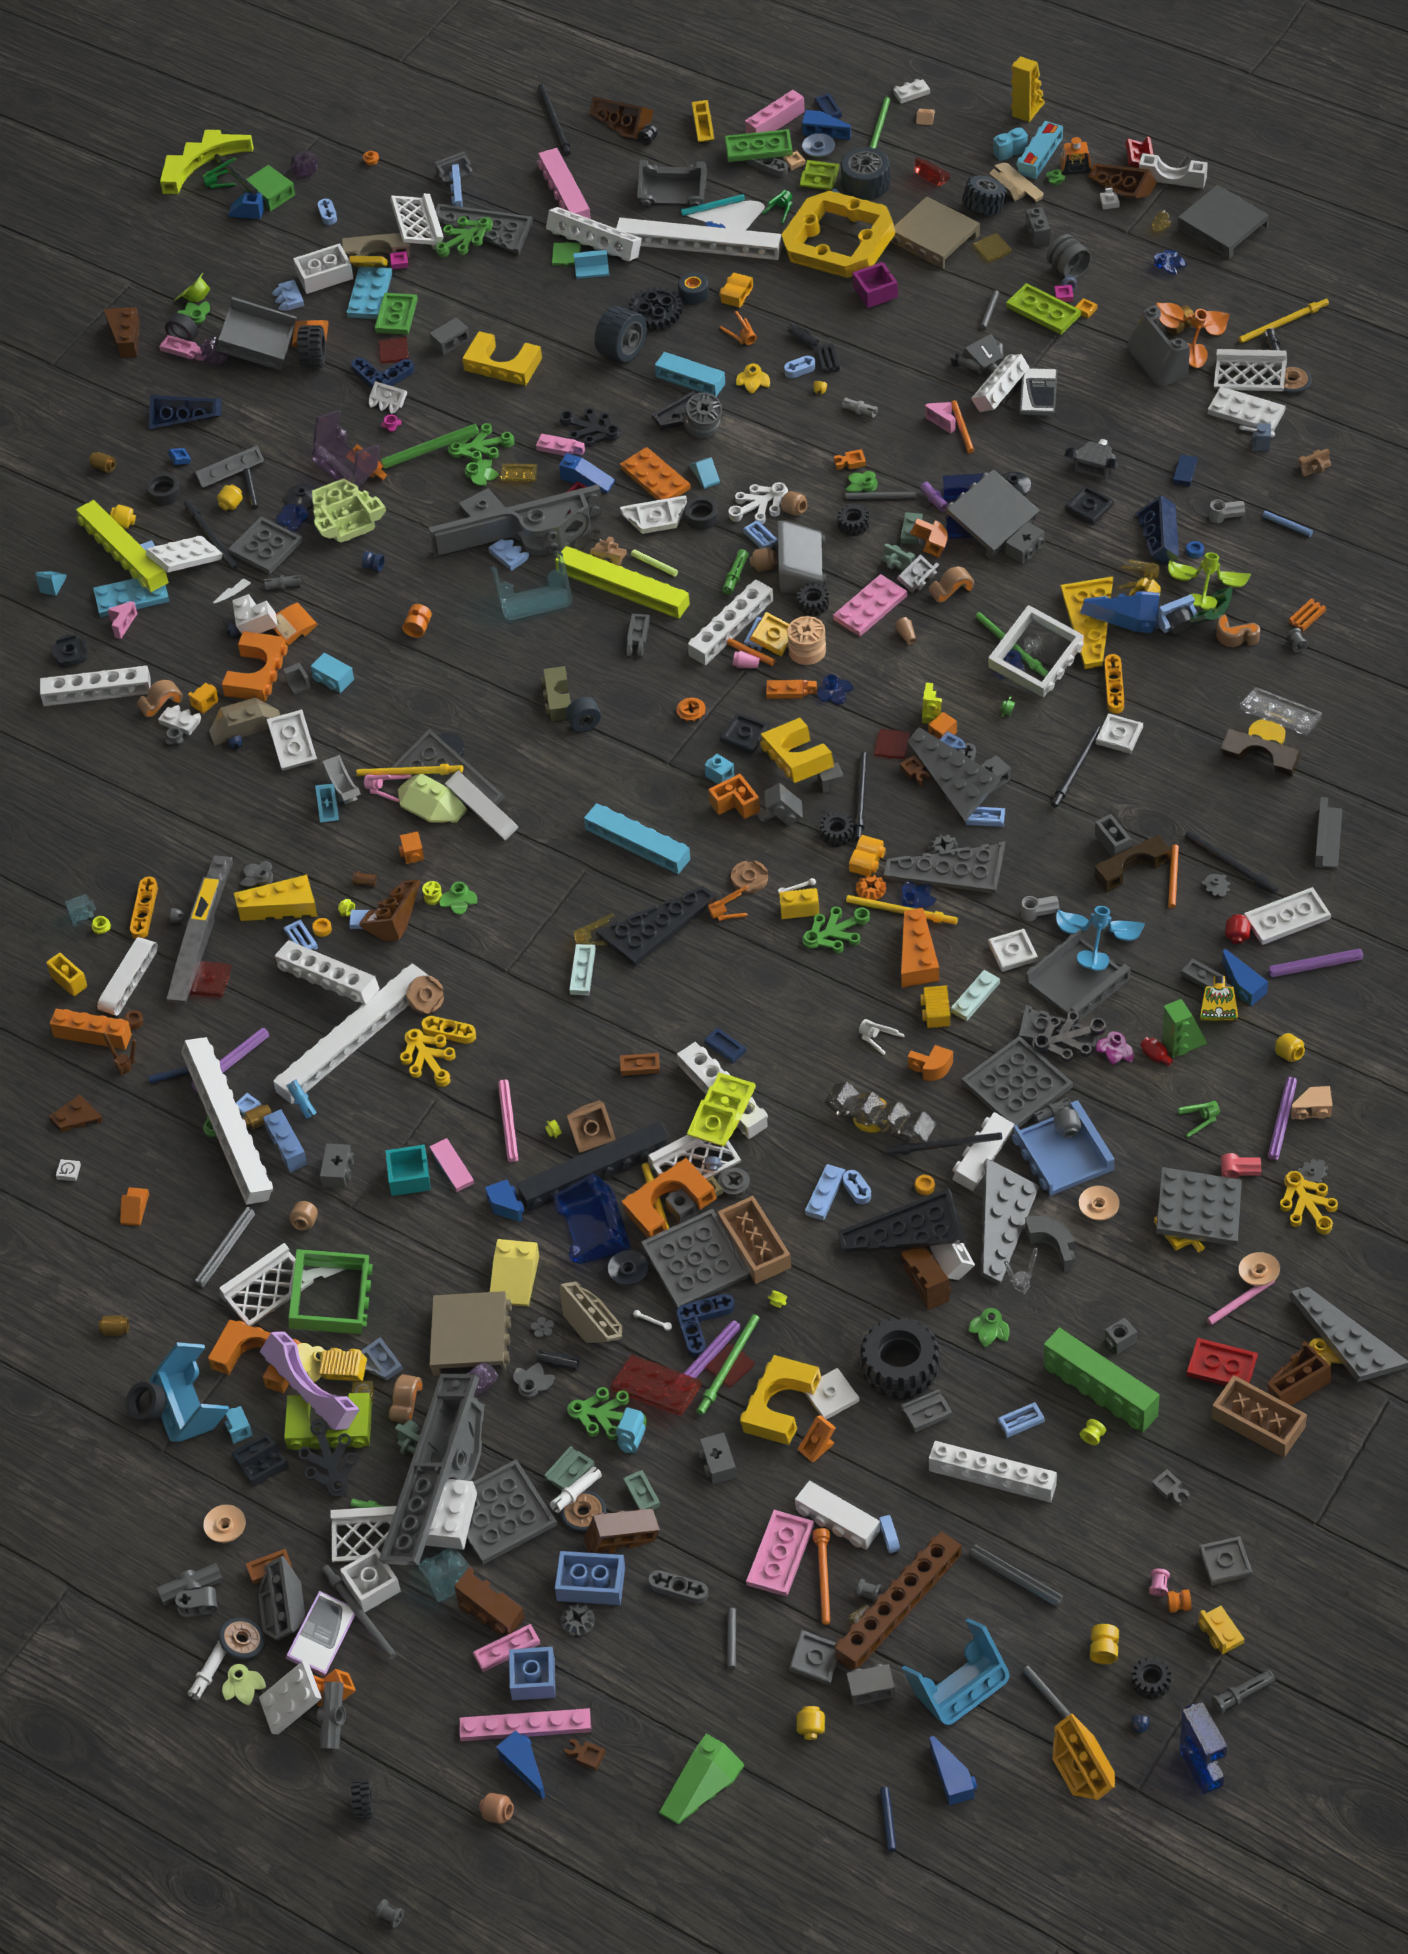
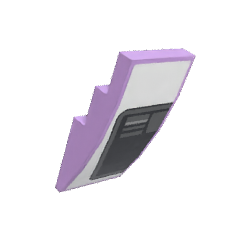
M319 1591L286 1659L296 1664L302 1661L308 1662L312 1672L325 1677L355 1617V1613L349 1605Z

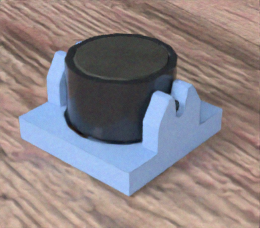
M1188 595L1160 606L1155 624L1156 629L1161 628L1164 633L1170 632L1172 635L1181 634L1194 625L1190 623V618L1197 612L1193 605L1194 597Z

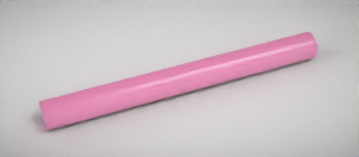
M1275 1281L1268 1285L1252 1287L1208 1317L1207 1322L1213 1325L1275 1283Z

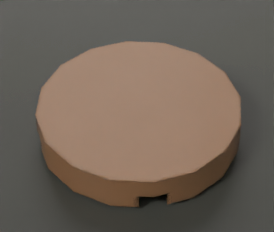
M742 861L732 869L731 882L736 890L747 885L748 889L742 893H756L767 885L768 872L766 867L758 861Z
M432 976L416 977L409 983L406 990L408 1004L418 1013L428 1014L436 1011L441 1007L444 1000L442 985Z

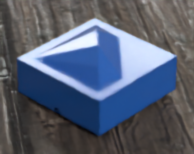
M184 448L169 449L168 455L174 465L190 464L191 458Z

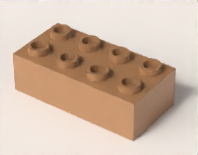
M754 1196L717 1212L718 1219L749 1270L755 1284L791 1268L790 1253Z
M1234 1375L1212 1405L1211 1418L1285 1458L1305 1429L1307 1414Z

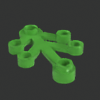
M465 216L458 218L457 222L461 228L470 226L473 227L471 229L453 228L452 225H446L443 228L446 236H459L447 243H438L436 246L437 255L440 258L447 257L450 254V248L462 241L463 243L458 245L457 249L461 255H464L468 252L471 239L474 246H480L483 243L484 234L492 229L493 222L491 218L483 217L480 220H467Z
M485 423L481 426L482 431L471 443L467 442L475 435L451 443L448 446V452L454 458L465 456L472 459L473 462L482 460L481 453L488 455L491 459H495L499 456L498 449L496 447L487 448L486 446L501 444L503 447L509 448L514 445V436L510 432H504L501 437L484 440L487 435L492 433V426Z
M833 907L827 927L821 932L819 930L820 927L825 925V916L822 914L815 915L812 929L807 931L802 938L803 945L807 948H816L818 946L832 948L834 953H841L843 951V942L840 940L831 941L825 938L843 939L849 941L853 946L860 943V935L858 933L843 932V930L856 924L865 925L870 919L869 911L866 908H858L854 912V917L836 925L837 920L842 917V909L840 907Z
M601 1387L596 1391V1395L585 1401H572L567 1408L568 1414L573 1419L580 1420L585 1426L587 1434L591 1437L598 1435L599 1427L597 1423L591 1422L588 1416L596 1417L606 1431L607 1438L616 1440L618 1438L617 1434L611 1435L609 1433L612 1431L616 1432L617 1427L612 1426L608 1419L621 1420L623 1413L611 1410L620 1405L627 1404L629 1402V1395L626 1391H619L615 1399L599 1408H592L598 1402H604L609 1398L608 1389ZM622 1396H625V1397H626V1398L623 1399V1400L619 1399V1398L622 1397ZM644 1415L643 1424H644L645 1427H646L647 1422H646V1416ZM596 1428L595 1431H590L589 1429Z

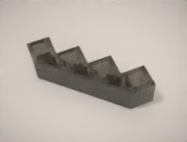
M848 1082L835 1084L825 1100V1103L838 1116L845 1118L848 1115L855 1118L856 1123L869 1128L871 1125L881 1128L880 1132L892 1137H896V1135L902 1136L910 1144L926 1142L936 1125L924 1111L910 1114L904 1105L898 1101L884 1104L873 1091L859 1094L853 1085Z

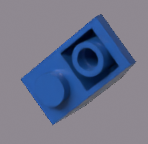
M245 192L232 203L229 217L261 219L264 210L262 193L253 195L251 192Z
M504 1180L485 1187L487 1200L494 1214L518 1222L523 1221L522 1212H524V1207L521 1201L517 1202L516 1197L518 1196L514 1185L510 1186L508 1180Z

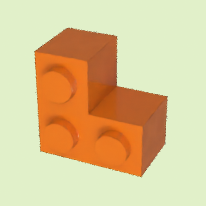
M741 774L708 789L709 803L718 815L736 808L740 815L746 819L760 812L759 797Z

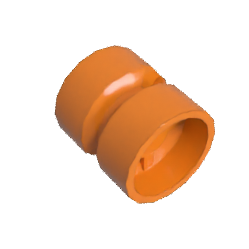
M414 604L410 607L402 626L403 631L408 636L421 638L424 635L432 616L429 608L421 604Z

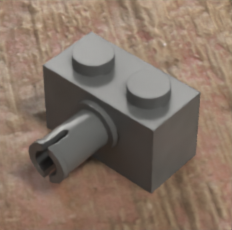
M778 783L765 790L767 809L758 812V817L762 823L776 816L789 826L803 818L802 801L782 784Z

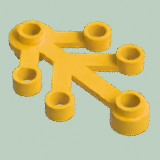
M419 1029L409 1030L405 1034V1042L408 1045L405 1052L400 1055L402 1064L408 1065L412 1062V1054L416 1047L419 1053L415 1064L409 1069L411 1077L418 1078L421 1076V1068L425 1060L435 1074V1084L439 1087L447 1086L450 1083V1075L446 1070L440 1068L433 1056L451 1061L456 1057L455 1050L451 1047L440 1050L424 1045L426 1043L434 1044L439 1048L446 1045V1038L442 1034L431 1037L423 1035V1032Z
M1298 1171L1289 1172L1284 1178L1287 1190L1284 1198L1280 1201V1209L1284 1212L1292 1209V1197L1296 1191L1299 1199L1294 1213L1290 1216V1224L1294 1227L1302 1224V1213L1306 1206L1316 1221V1230L1320 1234H1328L1332 1230L1333 1222L1329 1217L1322 1216L1315 1204L1325 1206L1327 1211L1334 1212L1337 1210L1338 1201L1334 1198H1324L1328 1193V1186L1326 1184L1304 1180L1302 1174ZM1305 1189L1314 1190L1316 1195L1307 1193Z

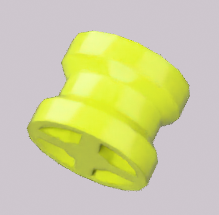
M435 881L425 883L422 887L424 901L429 905L438 904L442 896L440 884Z
M1089 1419L1086 1423V1428L1081 1430L1080 1436L1086 1443L1097 1445L1100 1442V1436L1105 1434L1106 1428L1099 1421Z

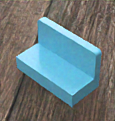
M607 250L574 253L576 279L609 276Z

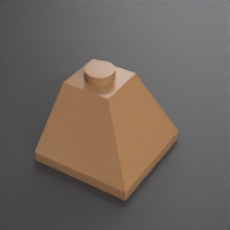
M598 1100L584 1105L567 1115L579 1153L616 1140L602 1101Z

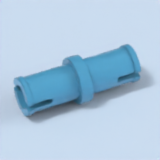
M297 1079L286 1085L295 1099L294 1103L298 1104L306 1119L317 1113L308 1100V1094L304 1093Z

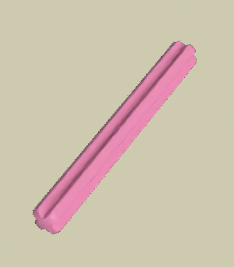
M505 1079L500 1080L498 1086L508 1162L512 1163L518 1161L509 1082Z

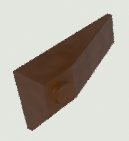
M592 97L589 113L609 125L610 128L616 130L620 135L633 139H638V132L643 130L646 124H651L654 110L642 106L598 97Z
M1098 163L1094 164L1088 175L1089 179L1106 188H1112L1115 193L1123 197L1130 198L1149 196L1157 183L1148 169Z
M420 880L402 881L389 893L390 897L388 899L379 901L377 903L378 907L374 911L369 910L359 923L360 927L382 941L399 940L407 929L421 883Z

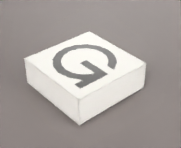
M61 1159L56 1174L57 1179L76 1181L81 1166L80 1161Z

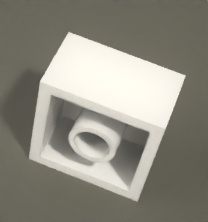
M377 1548L340 1569L344 1584L364 1612L401 1592L398 1579L388 1564H382L379 1561L381 1554Z

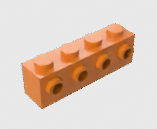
M55 1009L50 1021V1027L55 1038L108 1047L103 1033H106L114 1048L126 1050L132 1036L128 1021L108 1018L102 1015L96 1016L85 1012H73L68 1009Z

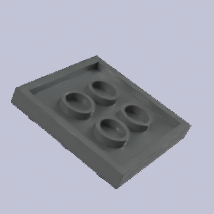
M260 517L228 550L229 554L271 574L303 541L301 536Z

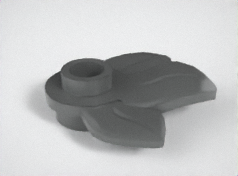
M263 861L259 865L249 864L245 866L243 871L246 877L240 882V885L243 887H253L257 884L261 886L270 884L273 881L271 863Z
M540 1363L533 1365L527 1371L516 1368L513 1375L515 1383L519 1386L520 1395L525 1398H532L539 1391L549 1389L555 1378L554 1375H544Z

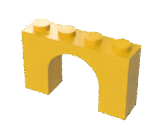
M479 331L462 358L464 371L526 386L542 360L541 346L525 343L514 359L507 362H496L490 359L496 348L494 335Z
M801 718L761 733L762 741L760 745L762 750L769 754L770 759L774 760L778 768L782 769L786 777L790 778L794 783L834 767L832 752L824 743L806 751L789 752V750L811 741L808 726Z
M774 1355L771 1362L767 1363L763 1378L759 1379L757 1389L754 1395H751L746 1411L741 1414L740 1423L744 1433L789 1445L797 1430L794 1417L770 1410L767 1407V1403L775 1393L787 1389L814 1395L822 1379L819 1367Z

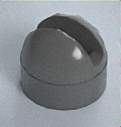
M171 908L170 923H180L183 918H179V915H184V913L180 909Z

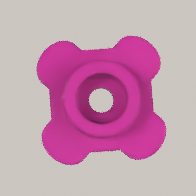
M387 415L384 418V422L381 423V427L393 432L402 423L395 415Z

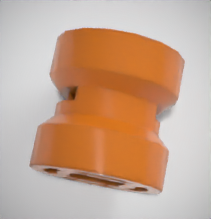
M1189 1589L1182 1590L1179 1593L1174 1591L1167 1592L1169 1613H1175L1178 1610H1192Z

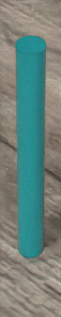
M741 194L682 209L681 215L685 216L745 201V196Z

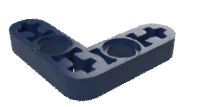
M356 358L351 362L353 372L372 389L375 381L393 386L414 373V364L410 359L401 360L381 373L364 358ZM368 373H373L372 376H365ZM391 374H397L395 377H389Z
M721 1294L684 1304L677 1309V1319L691 1357L698 1358L706 1349L699 1322L732 1313L735 1306L731 1295ZM726 1302L728 1306L725 1307L722 1303ZM703 1306H709L711 1311L703 1313L700 1309ZM687 1312L689 1316L685 1317L683 1313ZM688 1328H695L697 1332L690 1335L686 1333V1330ZM697 1340V1345L700 1348L699 1350H696L694 1348L693 1341Z

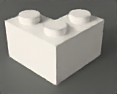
M249 594L233 600L236 627L241 634L243 631L262 633L277 627L276 613L267 601L256 605Z

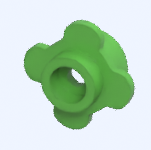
M1056 169L1047 172L1046 177H1049V183L1059 185L1064 181L1065 176L1061 174L1062 171Z
M1010 696L1008 701L1004 700L1000 711H1003L1001 717L1004 714L1010 716L1015 702L1010 701Z

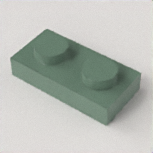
M905 512L901 543H919V538L911 535L910 531L917 518L923 521V514Z
M643 1470L623 1478L638 1509L654 1510L660 1507V1502Z

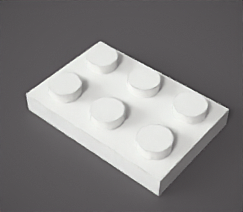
M302 710L267 719L282 771L317 761Z
M305 1661L299 1663L259 1697L271 1733L276 1735L281 1733L322 1699L309 1663Z

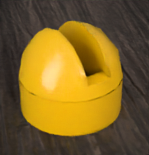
M814 381V392L817 394L818 391H821L820 395L824 394L827 389V383Z

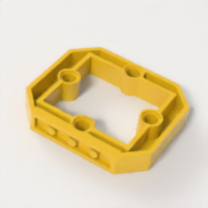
M827 191L806 199L782 233V239L790 262L849 278L853 276V272L870 267L876 263L895 235V228L887 206L838 192ZM825 212L848 217L853 222L863 221L874 224L871 229H864L859 233L860 245L851 257L831 252L830 247L826 244H820L816 247L804 244L808 237H814L820 233L819 221Z

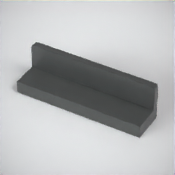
M257 445L195 471L192 474L193 476L196 475L200 487L203 488L243 471L245 468H250L264 462V459Z
M1321 797L1315 867L1338 869L1342 809L1328 807V798Z

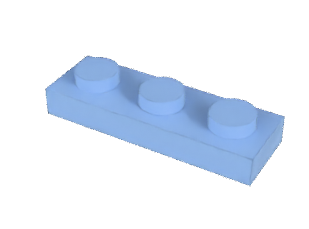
M459 164L452 165L453 172H450V181L453 182V184H450L451 194H454V196H451L452 206L463 207Z
M829 1164L826 1165L805 1209V1215L824 1221L843 1181L845 1169Z

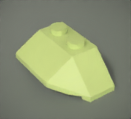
M422 773L408 778L398 789L400 807L428 822L443 823L451 821V823H456L467 812L465 805L450 788Z

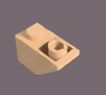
M1330 1086L1308 1088L1292 1104L1291 1119L1331 1117L1333 1105Z

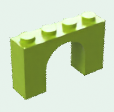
M349 1393V1399L360 1410L348 1429L327 1430L325 1435L329 1447L336 1449L339 1443L338 1437L342 1433H347L351 1438V1443L347 1447L362 1448L363 1446H370L372 1410L370 1393ZM287 1395L285 1423L287 1449L300 1450L302 1447L321 1449L318 1438L310 1430L311 1405L303 1400L302 1395ZM342 1437L341 1442L347 1443L348 1437Z

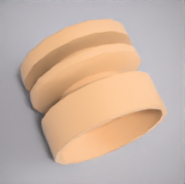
M810 616L799 617L793 620L787 629L789 656L798 664L811 665L819 662L826 653L824 624L817 618Z

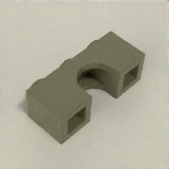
M565 666L544 669V677H541L542 687H546V690H543L544 701H548V704H545L546 715L550 714L551 721L566 720V709L571 703L569 693L559 694L568 692Z

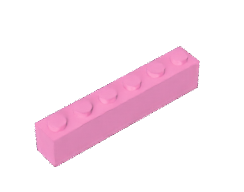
M554 148L539 153L538 167L540 170H543L544 179L548 180L549 188L553 190L555 200H559L560 208L591 219L590 209L558 149Z

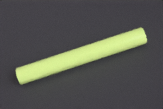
M635 549L631 552V556L672 576H677L678 570Z

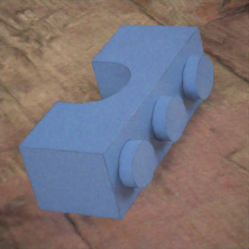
M282 1110L263 1117L266 1130L273 1143L277 1144L288 1171L291 1173L307 1166L305 1152Z

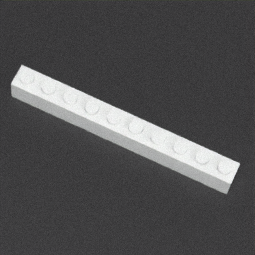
M619 218L616 227L618 230L642 238L640 246L773 260L779 259L782 249V236L776 233Z
M413 963L404 968L397 977L390 980L384 988L378 991L366 1005L362 1004L358 1010L347 1016L345 1021L339 1026L334 1027L326 1037L320 1039L313 1048L307 1050L300 1059L293 1062L286 1071L279 1074L274 1080L276 1092L293 1104L295 1099L286 1087L288 1083L297 1079L304 1093L310 1090L409 1005L406 998V990L409 983L416 977L426 976L427 974Z
M207 1037L185 1040L181 1051L246 1205L268 1201L273 1191L272 1182L267 1178L266 1168L261 1164L259 1152L254 1148L252 1136L248 1134L246 1122L241 1118L239 1106L235 1104L233 1092L228 1088L226 1076L222 1074L220 1062L215 1058L213 1046L209 1044Z

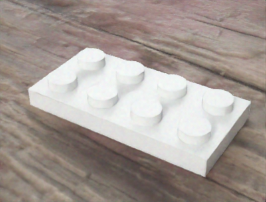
M1220 387L1208 408L1207 414L1257 429V423L1271 424V431L1274 432L1285 412L1286 406Z
M202 536L147 548L146 555L166 572L221 560L223 555Z
M1313 887L1244 913V916L1251 923L1252 931L1262 945L1331 918L1330 912Z

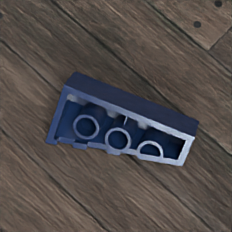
M150 395L149 429L221 416V398Z
M1160 495L1135 514L1139 518V524L1144 530L1142 533L1147 539L1146 543L1151 556L1167 566L1170 560L1175 561L1179 558L1176 505Z

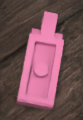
M168 335L159 346L160 351L184 358H195L200 361L206 358L205 349L197 346L195 342Z
M541 434L536 444V450L563 456L566 453L583 455L585 446L584 443L573 439Z

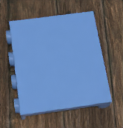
M1078 1100L1071 1103V1109L1078 1112L1081 1129L1072 1138H1064L1056 1132L1054 1117L1019 1130L1017 1125L1014 1126L1012 1139L1015 1145H1019L1024 1160L1029 1161L1033 1175L1038 1176L1041 1188L1046 1190L1049 1196L1114 1170V1157Z

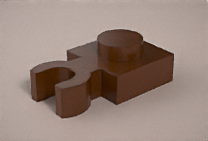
M915 755L900 763V769L910 780L915 777L916 783L919 786H922V778H925L928 782L930 781V774L926 771L925 765Z
M570 1739L569 1743L575 1749L568 1750L565 1748V1755L569 1758L577 1757V1764L597 1771L606 1754V1750L587 1741L581 1746L577 1740Z

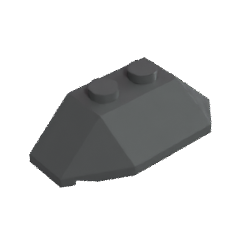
M283 1556L266 1564L265 1574L258 1593L263 1632L276 1640H280L295 1632L306 1618L301 1581Z

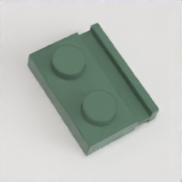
M570 1446L544 1476L547 1481H551L554 1486L563 1490L565 1487H570L594 1467L595 1463Z

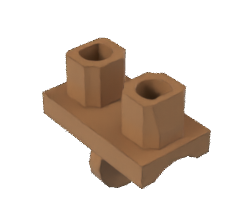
M1328 449L1316 450L1312 455L1299 457L1298 465L1301 468V475L1305 477L1315 472H1324L1325 468L1331 466L1329 459L1330 451Z
M608 537L606 541L601 540L594 548H591V554L594 557L602 560L610 558V563L617 566L621 565L622 558L627 553L626 549L618 548V544L614 543L613 537Z

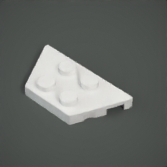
M685 495L620 507V512L642 534L673 529L678 526L687 503V498Z

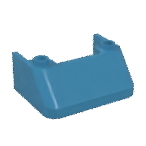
M177 1342L150 1377V1383L159 1385L166 1395V1405L161 1414V1419L169 1439L173 1442H182L213 1430L229 1410L228 1406L200 1404L193 1382L199 1375L196 1359L205 1349V1346L202 1344Z
M969 1618L965 1622L974 1639L968 1642L964 1649V1655L968 1662L937 1686H935L931 1679L923 1677L921 1673L907 1666L902 1667L915 1695L940 1722L946 1725L956 1722L1004 1686L1009 1679V1671L986 1626Z

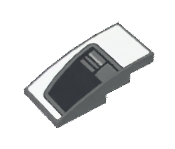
M1029 368L1024 373L1022 378L1020 414L1055 415L1058 369Z

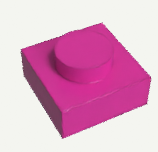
M407 251L390 253L392 270L409 267Z
M1072 285L1055 286V297L1063 302H1072Z

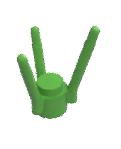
M1216 1101L1178 1108V1114L1200 1111L1202 1118L1208 1119L1187 1133L1186 1137H1190L1208 1124L1216 1121V1116L1220 1115V1109Z

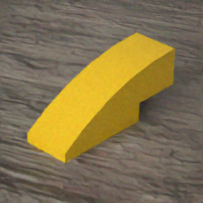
M708 100L692 102L698 143L714 141Z

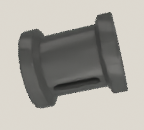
M1294 628L1287 633L1286 637L1292 643L1294 652H1302L1308 647V642L1303 639L1299 628Z
M861 1579L857 1586L856 1597L871 1599L875 1603L877 1597L882 1593V1585L878 1584L876 1586L867 1583L865 1579Z
M384 1899L376 1908L375 1917L388 1921L390 1926L395 1928L402 1921L405 1912L401 1908L393 1907L389 1904L388 1900Z

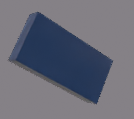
M829 93L815 98V104L820 111L834 118L842 117L841 110Z
M1180 455L1173 479L1174 484L1191 486L1198 457Z
M716 1028L704 1039L706 1045L731 1063H734L746 1052V1048L719 1028Z

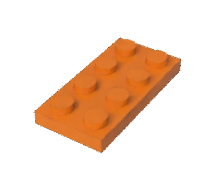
M648 447L620 463V469L657 500L679 497L691 489V484Z

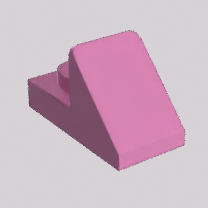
M929 403L925 405L926 419L950 434L955 431V417L951 415L952 403Z
M132 601L108 609L116 638L121 639L137 615L135 603Z

